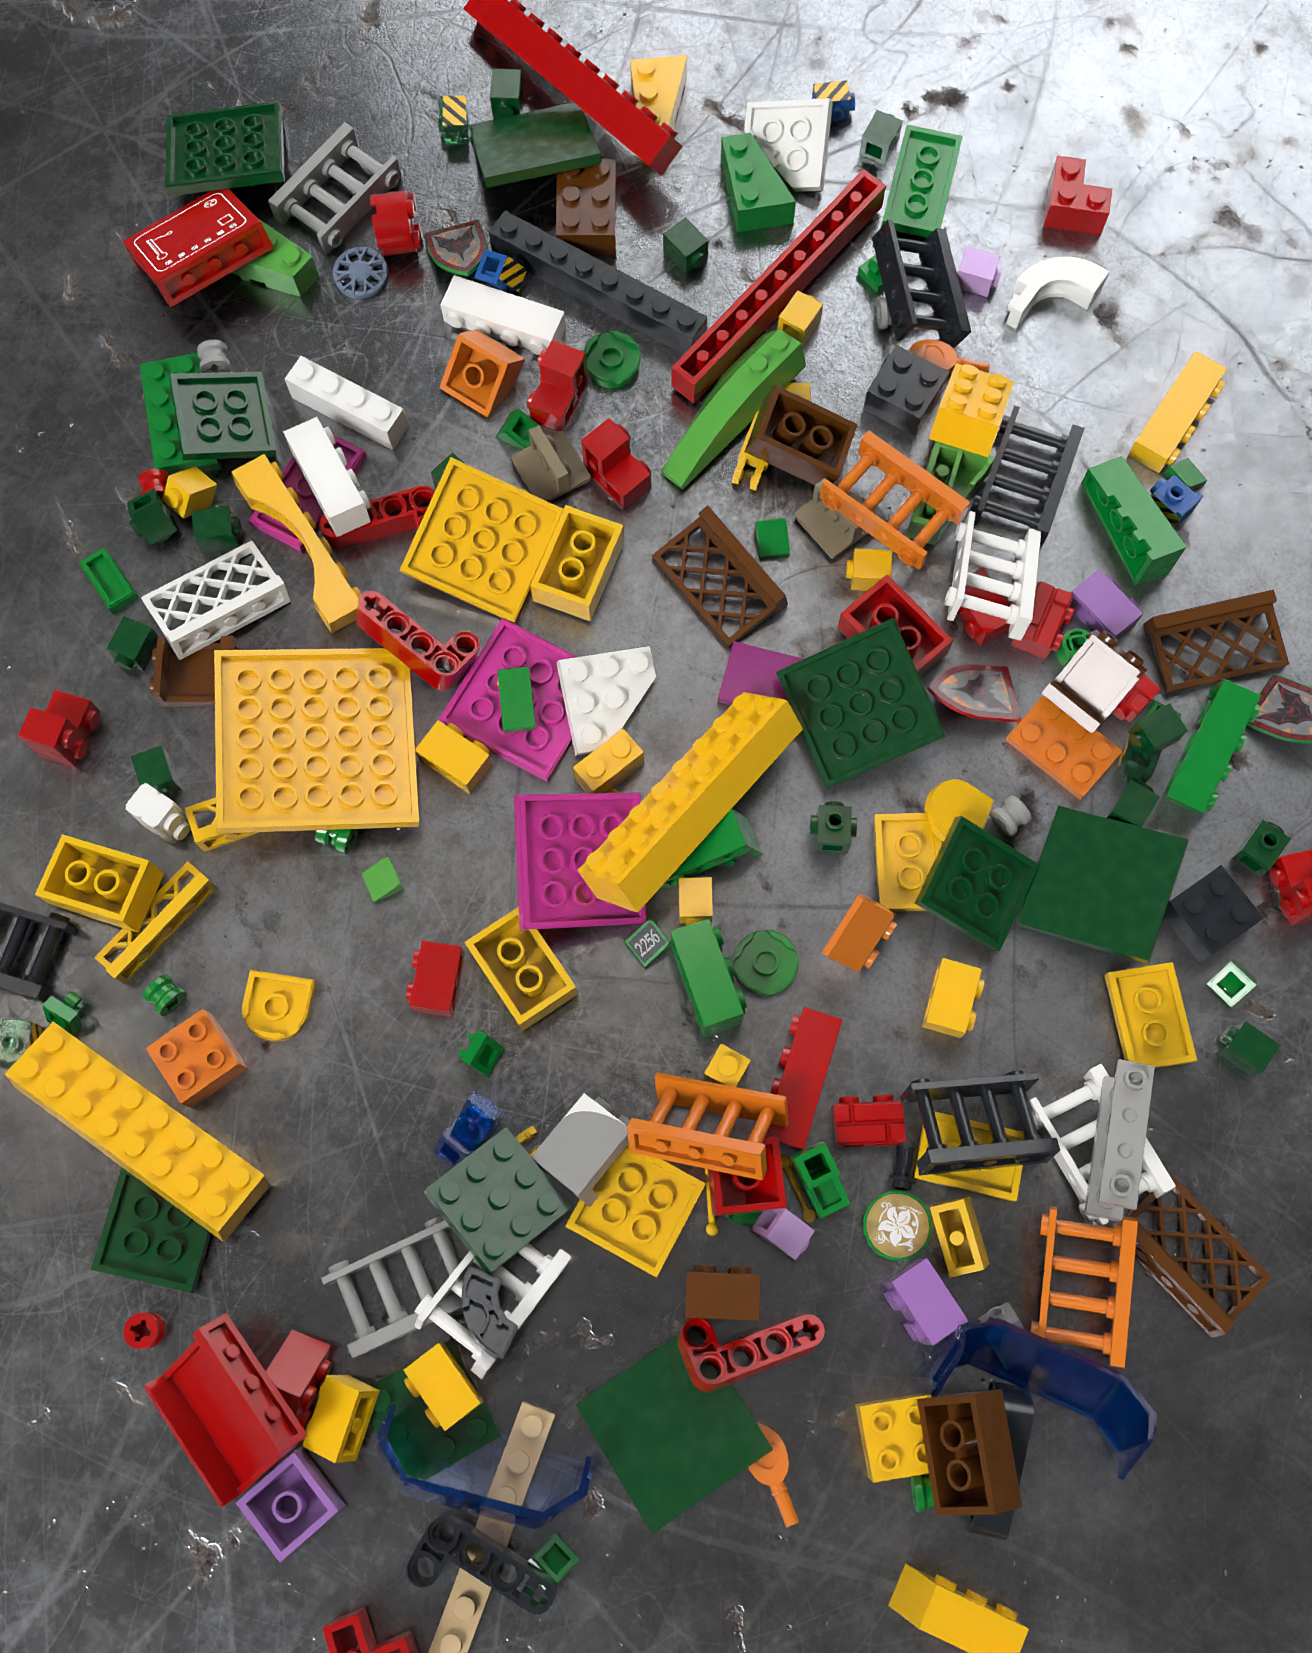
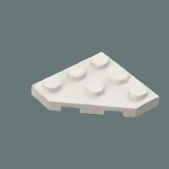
M830 98L747 102L744 132L752 134L768 160L796 192L823 191L833 105Z
M650 646L562 659L557 662L575 756L592 753L622 729L656 678Z

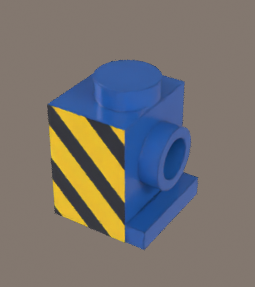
M847 80L813 84L812 99L830 98L833 103L831 121L848 119L849 111H855L854 92H849Z
M485 249L474 278L489 283L491 288L503 292L506 289L519 292L527 269L507 255Z
M1175 475L1168 481L1162 477L1150 490L1152 499L1173 528H1176L1188 517L1203 498L1202 494L1199 492L1195 494Z

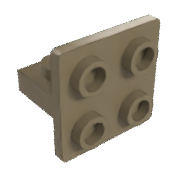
M540 425L528 430L531 446L510 457L530 494L547 502L591 480L588 470L564 431H559L553 435H545Z
M824 478L815 484L813 499L798 509L794 517L831 559H834L868 533L840 512L832 511L825 506L820 498L822 483L826 480ZM838 480L834 485L837 486L842 480ZM850 490L847 493L850 497H852L857 502L862 504L861 500L852 492V490Z

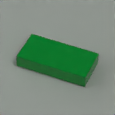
M106 547L78 562L111 613L139 598Z
M529 667L497 670L504 734L536 730Z

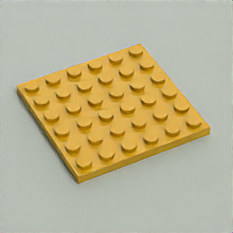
M385 648L214 650L217 833L419 827L409 667Z

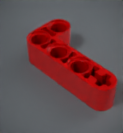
M424 485L369 500L371 508L367 509L371 522L336 537L325 514L320 519L319 528L330 547L335 550L346 549L411 529H418L428 506L425 508L419 506L422 503H430L435 491L431 487ZM394 511H401L397 516H389Z
M367 591L359 597L355 618L357 625L433 688L442 691L452 688L470 670L475 662L480 649V641L474 633L459 631L443 645L382 594L375 591ZM390 629H397L401 633H393ZM414 649H422L425 653H418ZM459 649H466L470 653H463ZM444 668L450 673H442L438 669Z
M807 1314L720 1346L713 1327L706 1319L690 1318L683 1325L677 1341L692 1383L700 1391L710 1392L813 1352L823 1340L825 1329L819 1318ZM690 1330L699 1331L704 1338V1343L699 1345L691 1343L687 1338V1332ZM801 1330H803L804 1333L810 1332L812 1334L810 1340L807 1336H803L801 1338L796 1339L794 1343L792 1342V1339L795 1338ZM766 1340H776L781 1345L782 1353H771L766 1347ZM733 1353H745L749 1358L750 1365L742 1367L736 1364ZM703 1364L712 1365L717 1371V1378L712 1380L706 1379L700 1371V1366Z

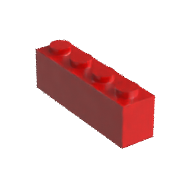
M803 1007L801 1015L794 1014L788 1032L794 1035L791 1047L784 1046L779 1065L785 1068L781 1079L774 1078L770 1094L787 1097L789 1123L787 1127L771 1124L765 1138L778 1136L779 1146L798 1152L804 1150L843 1019L807 1007Z

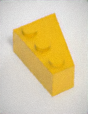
M687 55L630 60L632 96L639 101L636 107L639 110L644 106L647 107L658 117L655 121L657 125L661 126L665 122L674 130L677 111L680 107L683 88L687 80Z
M905 1563L888 1604L889 1607L918 1629L969 1653H1020L1029 1628L1016 1620L1017 1612L997 1603L996 1608H993L986 1604L988 1599L977 1592L967 1588L966 1592L963 1593L956 1589L957 1584L939 1574H936L934 1578Z

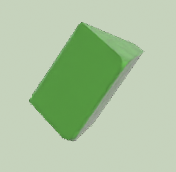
M389 856L381 859L361 873L374 903L404 890Z

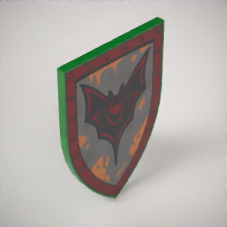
M479 219L423 233L432 260L442 269L465 276L472 274L478 268L484 250H488L486 236Z
M1273 673L1259 693L1261 697L1257 704L1261 706L1258 716L1253 723L1248 722L1246 726L1284 741L1312 744V688Z

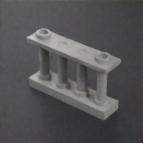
M344 122L268 200L274 218L284 225L290 217L295 216L318 233L317 238L321 250L327 255L333 248L341 244L349 231L371 210L373 206H370V196L387 193L398 184L402 177L398 159L392 156L382 165L358 148L354 128ZM348 158H353L374 173L365 185L339 168ZM333 177L356 194L344 204L320 186L328 178ZM310 197H315L337 214L325 224L301 206Z
M1118 1059L1115 1078L1105 1076L1102 1080L1084 1215L1120 1222L1122 1221L1124 1208L1137 1209L1155 1066Z
M442 1216L424 1223L425 1230L350 1265L348 1260H344L329 1267L330 1274L321 1278L323 1285L338 1283L357 1331L354 1334L356 1341L347 1345L352 1358L361 1357L418 1330L414 1325L419 1315L413 1313L408 1316L406 1310L402 1311L383 1260L402 1252L421 1301L427 1294L431 1297L435 1295L415 1245L434 1237L449 1276L460 1264L447 1234V1230L451 1229V1227ZM370 1267L389 1318L386 1319L388 1326L377 1331L374 1326L370 1327L350 1277ZM453 1292V1295L445 1298L438 1307L449 1315L454 1311L462 1309V1298ZM428 1319L424 1326L432 1323L433 1321Z

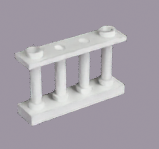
M969 511L965 522H960L957 525L954 540L958 541L952 587H949L944 605L949 606L947 620L953 621L961 606L1006 619V623L1010 624L1008 637L1021 641L1033 617L1041 531L1029 528L1023 540H1010L973 529L975 512ZM971 542L1013 553V557L1017 558V560L1013 563L972 551ZM971 563L1009 574L1011 579H1015V582L1008 584L967 572L968 564ZM968 585L1007 596L1008 600L1012 601V604L1008 607L964 594L965 586Z
M1102 1063L1087 1072L1084 1076L1086 1081L1084 1082V1087L1043 1108L1036 1097L1029 1101L1036 1128L1043 1136V1139L1057 1137L1061 1151L1054 1158L1081 1202L1079 1210L1088 1224L1093 1223V1225L1100 1226L1106 1225L1109 1220L1084 1215L1088 1188L1086 1181L1089 1180L1091 1163L1078 1169L1067 1151L1095 1136L1097 1119L1061 1138L1050 1122V1119L1089 1099L1100 1102L1102 1080L1105 1076H1109ZM1146 1138L1139 1194L1145 1191L1153 1192L1157 1199L1170 1192L1176 1185Z
M528 1244L518 1252L537 1267L536 1272L540 1276L533 1285L528 1281L524 1284L503 1266L491 1274L501 1279V1284L516 1295L515 1300L519 1302L518 1306L512 1314L505 1310L504 1314L509 1320L518 1325V1330L570 1261L571 1256L562 1249L558 1251L554 1258L549 1254L547 1256L543 1255L531 1244ZM469 1251L435 1296L431 1297L427 1294L418 1305L415 1313L419 1316L414 1326L420 1330L428 1319L432 1320L473 1353L471 1357L476 1362L470 1371L483 1379L496 1359L487 1354L476 1343L465 1327L438 1307L451 1290L462 1298L463 1280L461 1277L467 1271L468 1266L474 1262L484 1270Z

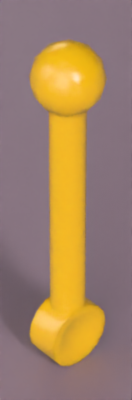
M785 1154L781 1155L782 1168L785 1169L803 1210L802 1219L807 1223L815 1221L816 1213L814 1210L809 1209L790 1166V1157Z
M705 1169L709 1220L706 1232L710 1236H715L720 1228L715 1221V1216L712 1217L708 1171Z

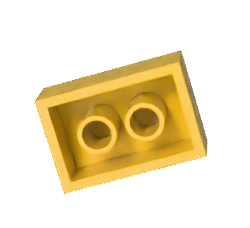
M956 363L940 403L929 439L989 457L1014 381L1007 379L1002 374H990L980 371L975 366L969 364L961 365Z
M565 505L531 582L530 588L533 601L591 622L625 542L624 525Z
M62 834L35 895L54 907L139 933L164 872L149 860Z
M519 906L464 942L522 1031L578 995L575 984L538 930H520Z

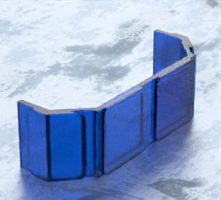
M989 1317L987 1321L982 1323L981 1320H975L958 1325L932 1366L930 1380L933 1381L931 1394L934 1396L938 1395L954 1368L970 1364L1014 1385L1027 1388L1032 1393L1092 1419L1118 1452V1479L1123 1480L1154 1440V1434L1157 1429V1414L1144 1397L1131 1387L1127 1377L1122 1376L1117 1370L1079 1353L1057 1347L1047 1339L1000 1318Z
M391 1403L387 1418L383 1417L377 1437L376 1451L390 1478L392 1479L393 1475L398 1482L397 1490H401L403 1495L459 1510L465 1507L476 1510V1514L535 1530L538 1527L542 1528L548 1518L551 1517V1521L578 1505L587 1495L591 1479L589 1468L592 1457L586 1456L578 1467L572 1494L544 1512L406 1476L388 1441L395 1417L396 1404Z

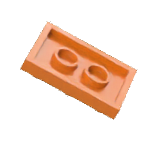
M1044 695L1005 739L1079 800L1085 796L1122 753L1119 747L1100 732L1090 733Z

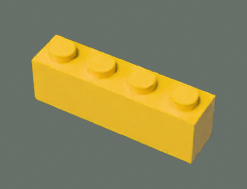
M1195 351L1136 439L1128 457L1160 474L1166 464L1169 466L1173 464L1181 452L1177 446L1181 441L1186 444L1196 429L1192 423L1195 419L1201 421L1211 406V404L1207 403L1209 397L1211 396L1216 399L1226 382L1221 379L1227 368Z

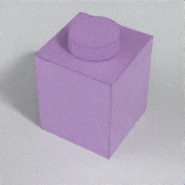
M966 246L957 273L961 290L988 297L991 286L997 287L1003 270L997 268L1000 255Z
M786 1208L763 1211L751 1228L753 1232L778 1251L794 1260L806 1250L810 1238L815 1230Z

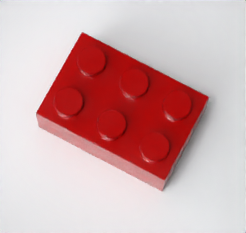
M885 575L840 614L837 628L849 639L894 618L921 678L948 654L953 639L888 575Z

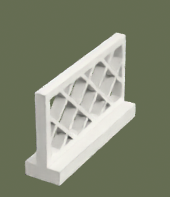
M253 541L141 597L144 605L163 632L179 660L221 639V636H227L291 602L284 582L279 575L274 573ZM250 553L255 557L252 566L238 564L240 558ZM219 569L227 571L224 581L210 579L212 573ZM235 572L248 574L245 584L231 582ZM255 575L269 577L270 579L258 586L252 585ZM190 584L200 585L196 595L183 593V590ZM207 586L221 588L217 598L204 596ZM228 589L242 591L241 595L231 600H224ZM163 598L172 599L168 610L155 608L153 603ZM179 601L192 602L189 613L175 611ZM200 604L214 606L212 610L202 615L196 614ZM172 618L186 620L185 624L172 631L169 630Z

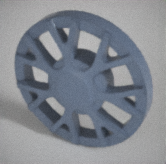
M355 247L345 251L338 257L333 267V278L337 288L346 296L355 299H365L376 295L383 289L388 279V267L385 259L376 250L368 247ZM366 254L373 256L369 262L363 260ZM357 255L359 258L357 261L351 262L349 260L351 256ZM382 264L383 270L372 271L371 267ZM341 265L349 266L348 271H339ZM350 277L351 281L347 285L343 286L340 283L345 278ZM373 277L379 280L376 286L369 283ZM364 285V291L355 292V286Z

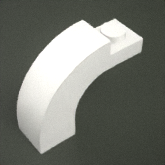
M1054 257L1032 265L1016 281L1012 293L1013 298L1007 307L1010 314L1006 324L1017 329L1030 309L1037 302L1048 297L1066 298L1088 310L1102 290L1110 271L1093 262L1076 257Z

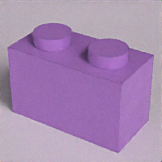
M1100 569L1071 592L1073 599L1070 606L1075 607L1074 614L1092 632L1098 630L1101 633L1102 630H1105L1117 640L1131 630L1143 615L1137 602L1127 597L1118 588L1116 581L1111 576L1105 575Z

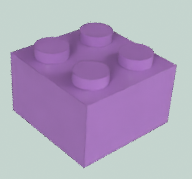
M927 1258L916 1260L883 1283L887 1289L883 1292L886 1300L894 1311L899 1310L907 1319L903 1325L914 1342L919 1341L922 1344L934 1345L968 1322V1319Z
M304 1449L293 1452L236 1502L279 1563L296 1552L346 1507Z

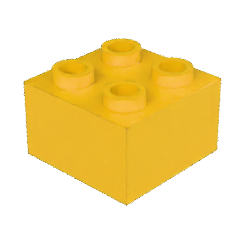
M924 1392L855 1404L868 1478L873 1483L929 1473L917 1399L931 1397V1394Z

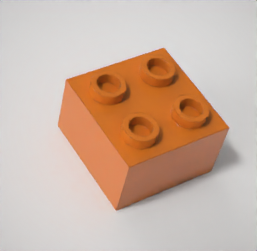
M204 1009L145 1048L179 1102L190 1108L195 1107L248 1070L245 1062L214 1015Z

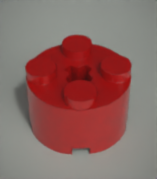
M407 190L371 195L370 206L375 205L377 212L372 215V222L378 249H382L381 256L417 252V249L421 248L423 238L420 222H414L415 211H417L414 192L408 193Z

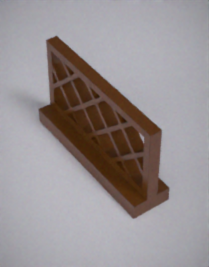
M707 505L699 512V518L656 551L652 557L726 646L731 648L734 641L738 642L776 610L779 613L788 605V602L782 590ZM700 528L706 535L705 547L689 546V537ZM712 542L716 548L710 547V543ZM671 551H683L681 566H669L662 558ZM688 552L704 553L703 568L686 567ZM709 553L722 554L726 558L725 569L708 568ZM730 564L734 567L735 570H729ZM674 572H680V579ZM685 573L702 574L700 589L687 588L684 585ZM707 574L724 575L722 590L705 589ZM728 576L742 577L745 580L744 592L727 591ZM749 586L755 593L748 592ZM693 594L699 595V601L694 597ZM704 595L721 596L720 612L705 610L703 607ZM726 597L743 598L742 612H724ZM748 598L761 599L767 606L759 614H746ZM712 617H719L718 624ZM723 618L741 619L740 629L731 637H728L722 630Z
M1274 589L1154 616L1143 623L1146 636L1150 635L1165 693L1289 665L1273 606L1277 602ZM1265 614L1268 628L1264 634L1250 626L1256 615ZM1247 618L1245 622L1240 619ZM1226 622H1231L1241 628L1234 641L1220 633L1221 628ZM1212 625H1217L1215 629L1210 627ZM1200 628L1211 635L1204 648L1189 639L1195 629ZM1188 631L1185 636L1180 634L1182 632ZM1245 632L1260 640L1254 652L1239 645ZM1170 635L1181 642L1174 655L1163 648L1161 637ZM1215 638L1230 646L1224 659L1208 651ZM1265 643L1275 649L1278 661L1267 662L1258 656ZM1185 645L1200 653L1193 666L1178 658ZM1234 650L1249 658L1243 669H1237L1228 663ZM1204 657L1219 665L1213 676H1207L1198 670ZM1253 662H1256V663L1259 664V665H1256V666H1252ZM1174 664L1189 672L1182 683L1173 684L1170 670ZM1224 668H1225L1226 670L1230 671V672L1222 673V671H1223ZM1194 675L1199 678L1191 680Z
M1168 1173L1176 1185L1172 1190L1177 1194L1178 1208L1163 1207L1162 1196L1156 1199L1154 1193L1151 1192L1138 1203L1136 1210H1132L1126 1216L1137 1219L1143 1211L1155 1212L1157 1231H1147L1138 1222L1135 1259L1211 1338L1226 1335L1235 1325L1233 1323L1235 1319L1273 1277L1171 1173ZM1154 1200L1155 1206H1149ZM1163 1213L1179 1214L1180 1232H1164ZM1187 1214L1197 1215L1203 1221L1204 1234L1188 1233ZM1165 1237L1181 1238L1182 1258L1172 1257L1166 1251ZM1189 1239L1204 1240L1206 1259L1190 1258ZM1212 1240L1225 1243L1229 1251V1260L1214 1259ZM1191 1264L1206 1265L1208 1284H1198L1192 1278ZM1214 1265L1230 1266L1232 1286L1216 1285ZM1238 1266L1248 1267L1258 1277L1251 1287L1240 1286ZM1217 1290L1232 1291L1233 1308L1228 1313L1218 1305Z

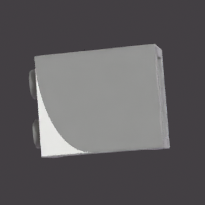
M583 1093L531 1157L541 1168L591 1207L599 1197L592 1188L629 1144L627 1126L630 1120L622 1114L617 1119L611 1114L613 1108L603 1099L597 1097L595 1100H592Z

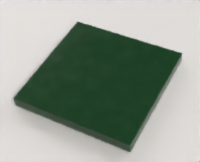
M280 101L167 116L165 189L168 196L285 181L283 111Z
M575 103L469 124L470 135L486 188L602 163L600 150L584 111Z
M894 618L776 672L787 700L803 728L801 732L826 789L946 737Z
M1058 806L1038 862L1039 867L1032 880L1017 922L1018 927L1149 964L1188 846V839Z
M690 1330L687 1332V1338L691 1343L696 1345L704 1343V1339L699 1331ZM678 1335L576 1404L651 1534L656 1533L773 1451L770 1443L732 1384L710 1392L700 1391L694 1386L678 1347ZM703 1364L700 1366V1371L706 1379L712 1380L717 1378V1371L712 1365Z

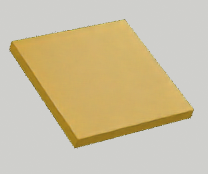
M450 457L399 571L515 624L530 590L531 582L563 512V508Z

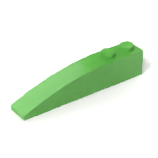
M777 329L763 334L722 374L661 469L662 475L684 489L754 419L755 414L760 410L763 399L773 387L777 385L785 388L807 366L801 342L782 330Z

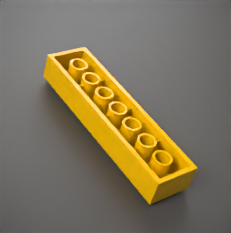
M743 692L733 700V704L720 717L715 719L707 732L693 743L692 748L672 766V769L660 782L652 787L651 792L639 805L630 811L627 818L617 828L610 832L608 838L596 851L587 857L586 862L577 870L596 898L637 913L803 730L787 700Z
M55 1022L48 1026L5 1073L17 1090L223 1242L227 1240L270 1187L263 1173Z

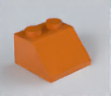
M477 329L458 334L439 388L487 418L491 417L515 386L525 358Z
M864 893L859 894L822 953L857 972L863 966L870 969L880 953L874 948L881 937L887 941L897 926V923L892 921L896 913Z

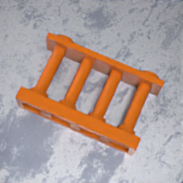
M868 430L860 441L858 454L861 456V459L837 486L826 479L822 483L820 498L830 510L840 512L898 554L899 559L909 566L913 565L921 570L928 554L923 547L946 520H951L958 525L965 517L970 502ZM870 466H875L884 472L886 477L868 498L860 504L847 493ZM895 484H901L911 492V495L890 520L885 522L872 511ZM921 502H926L936 509V514L914 540L911 541L900 533L898 529Z
M657 1072L655 1084L659 1103L649 1121L631 1118L627 1126L630 1153L763 1181L767 1172L765 1145L762 1142L771 1124L787 1127L789 1123L787 1097ZM673 1105L691 1108L681 1128L663 1124ZM705 1111L723 1115L714 1134L695 1131ZM737 1118L756 1121L747 1141L729 1138Z
M1050 1206L1049 1214H1042L1040 1235L1047 1236L1039 1321L1032 1320L1030 1340L1032 1343H1037L1036 1354L1044 1355L1045 1341L1103 1350V1354L1109 1355L1110 1366L1125 1368L1138 1221L1136 1218L1123 1216L1121 1225L1114 1224V1227L1058 1220L1056 1219L1057 1207ZM1055 1234L1110 1241L1112 1246H1119L1118 1261L1111 1260V1263L1053 1255ZM1054 1269L1107 1277L1109 1282L1116 1283L1114 1297L1108 1296L1107 1299L1050 1291L1051 1271ZM1048 1305L1106 1314V1318L1112 1319L1111 1333L1104 1332V1335L1047 1327Z

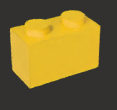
M437 720L416 747L415 752L421 762L468 794H471L493 765L489 755L490 751L479 741L474 740L471 743L463 737L464 733L454 724L449 723L446 726Z
M623 728L573 767L575 780L586 793H605L644 765V752Z
M942 958L936 968L922 1027L957 1038H961L966 1033V1030L972 1031L976 1019V1012L971 1011L974 998L980 999L984 987V980L979 979L982 969Z
M970 1195L939 1202L931 1206V1214L950 1278L984 1270L990 1262Z
M444 1342L436 1344L403 1370L408 1376L404 1380L407 1388L415 1398L421 1395L428 1406L425 1413L435 1428L442 1426L444 1431L450 1429L484 1402Z
M326 1375L325 1381L319 1390V1399L313 1416L307 1425L306 1432L308 1436L305 1438L302 1446L333 1463L356 1461L380 1390L350 1375Z

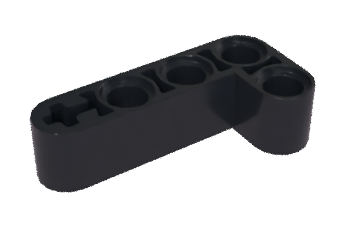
M991 1381L988 1390L1002 1389L1018 1484L1020 1486L1033 1425L1034 1403L1027 1388ZM1014 1510L992 1515H969V1532L1007 1540Z
M452 1513L443 1514L430 1523L406 1567L409 1581L414 1586L422 1588L432 1585L439 1579L451 1561L532 1614H542L548 1611L557 1596L556 1582L549 1574ZM440 1523H447L453 1528L454 1537L452 1542L445 1543L439 1539L437 1528ZM471 1543H478L484 1548L485 1559L483 1562L476 1563L469 1558L468 1547ZM421 1557L429 1558L433 1562V1576L426 1577L419 1572L418 1561ZM509 1563L515 1567L517 1572L516 1581L507 1583L500 1578L499 1567L501 1564ZM527 1574L530 1576L529 1580L526 1582V1585L528 1586H525L523 1590L520 1592L517 1590V1588L522 1583V1581L525 1578V1575ZM539 1585H543L546 1588L544 1595L548 1599L542 1597L537 1602L533 1599L535 1592L531 1588L536 1589Z

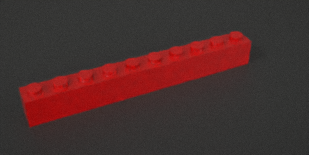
M468 0L463 10L659 175H663L683 147L674 139L678 134L665 122L661 126L657 125L655 121L658 117L645 106L639 110L636 107L639 101L626 90L622 94L616 91L620 86L607 74L603 78L598 76L597 74L600 69L587 58L584 63L580 61L579 58L582 54L569 43L563 47L560 44L563 38L550 27L545 32L542 29L545 23L532 12L527 17L524 14L527 8L519 1Z
M863 169L671 367V387L692 403H695L783 312L797 290L802 292L882 208L886 185Z

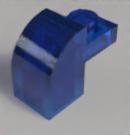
M474 1091L467 1098L458 1118L441 1134L433 1153L453 1168L490 1139L500 1124L498 1118L501 1111L490 1100L483 1098Z

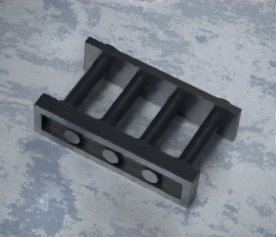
M887 220L872 237L896 341H902L916 327L941 331L943 342L955 348L972 331L946 229L936 228L922 242L898 238L893 220ZM900 251L922 254L925 266L903 263ZM906 276L928 279L931 292L909 289ZM913 302L934 305L937 318L916 315Z
M1014 405L1010 417L1004 415L998 433L1003 434L983 494L976 493L970 510L976 512L974 520L976 525H978L984 511L1030 526V529L1041 531L1040 546H1043L1053 523L1085 428L1073 424L1068 435H1054L1015 422L1020 407ZM1010 434L1057 448L1056 452L1061 453L1059 461L1053 460V462H1049L1006 448ZM1001 460L1048 474L1047 478L1052 479L1050 487L1044 486V488H1040L998 474L997 471ZM992 485L1039 500L1038 504L1043 505L1041 513L1035 512V514H1031L988 500Z
M0 902V914L18 918L0 960V989L45 1003L53 995V991L43 987L45 981L42 978L61 932L77 936L79 930L68 924L70 918L51 912L49 917ZM31 922L48 927L29 975L25 974L23 980L12 977L14 971L11 969Z
M1016 1070L1004 1076L935 1082L922 1078L912 1081L900 1096L901 1103L918 1102L929 1147L916 1162L919 1176L1040 1164L1051 1160L1061 1151L1057 1137L1043 1139L1042 1135H1038L1026 1094L1039 1080L1038 1073L1024 1074V1071ZM1012 1093L1025 1137L1022 1141L1012 1142L1010 1138H1007L995 1095ZM981 1096L993 1138L990 1144L980 1145L978 1141H975L964 1102L965 1097ZM932 1100H950L961 1145L958 1147L947 1148V1145L942 1143Z

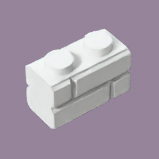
M147 783L141 785L126 804L125 810L145 828L171 845L183 840L190 831V824L185 812L174 801L162 793L160 794Z

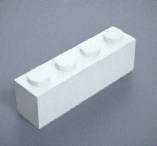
M455 275L440 304L444 321L455 328L477 329L487 336L502 340V342L509 346L517 345L529 349L536 355H540L543 349L547 350L551 340L560 342L566 330L564 311Z
M300 356L285 377V382L293 399L391 450H394L409 428L403 408L303 356Z
M316 417L283 431L290 450L336 537L370 523L371 520L367 509L371 508V504L364 490L357 491L356 487L359 486L353 470L349 469L346 471L344 466L348 465L341 448L334 449L333 445L336 444L330 428H323Z

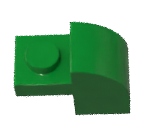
M820 1141L790 1157L800 1185L803 1186L819 1219L851 1204L838 1178L841 1174L825 1142Z

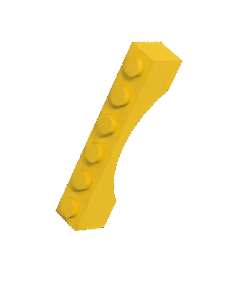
M265 454L233 470L232 475L235 484L250 508L267 514L281 522L305 546L314 566L315 586L313 601L315 609L331 634L356 621L358 600L361 593L357 587L351 589L346 581L349 576L340 561L337 563L333 561L329 555L333 553L329 543L324 536L318 538L313 529L316 528L315 522L307 511L302 513L298 507L300 500L291 486L286 488L281 481L284 479V475L277 463L273 462L270 464Z

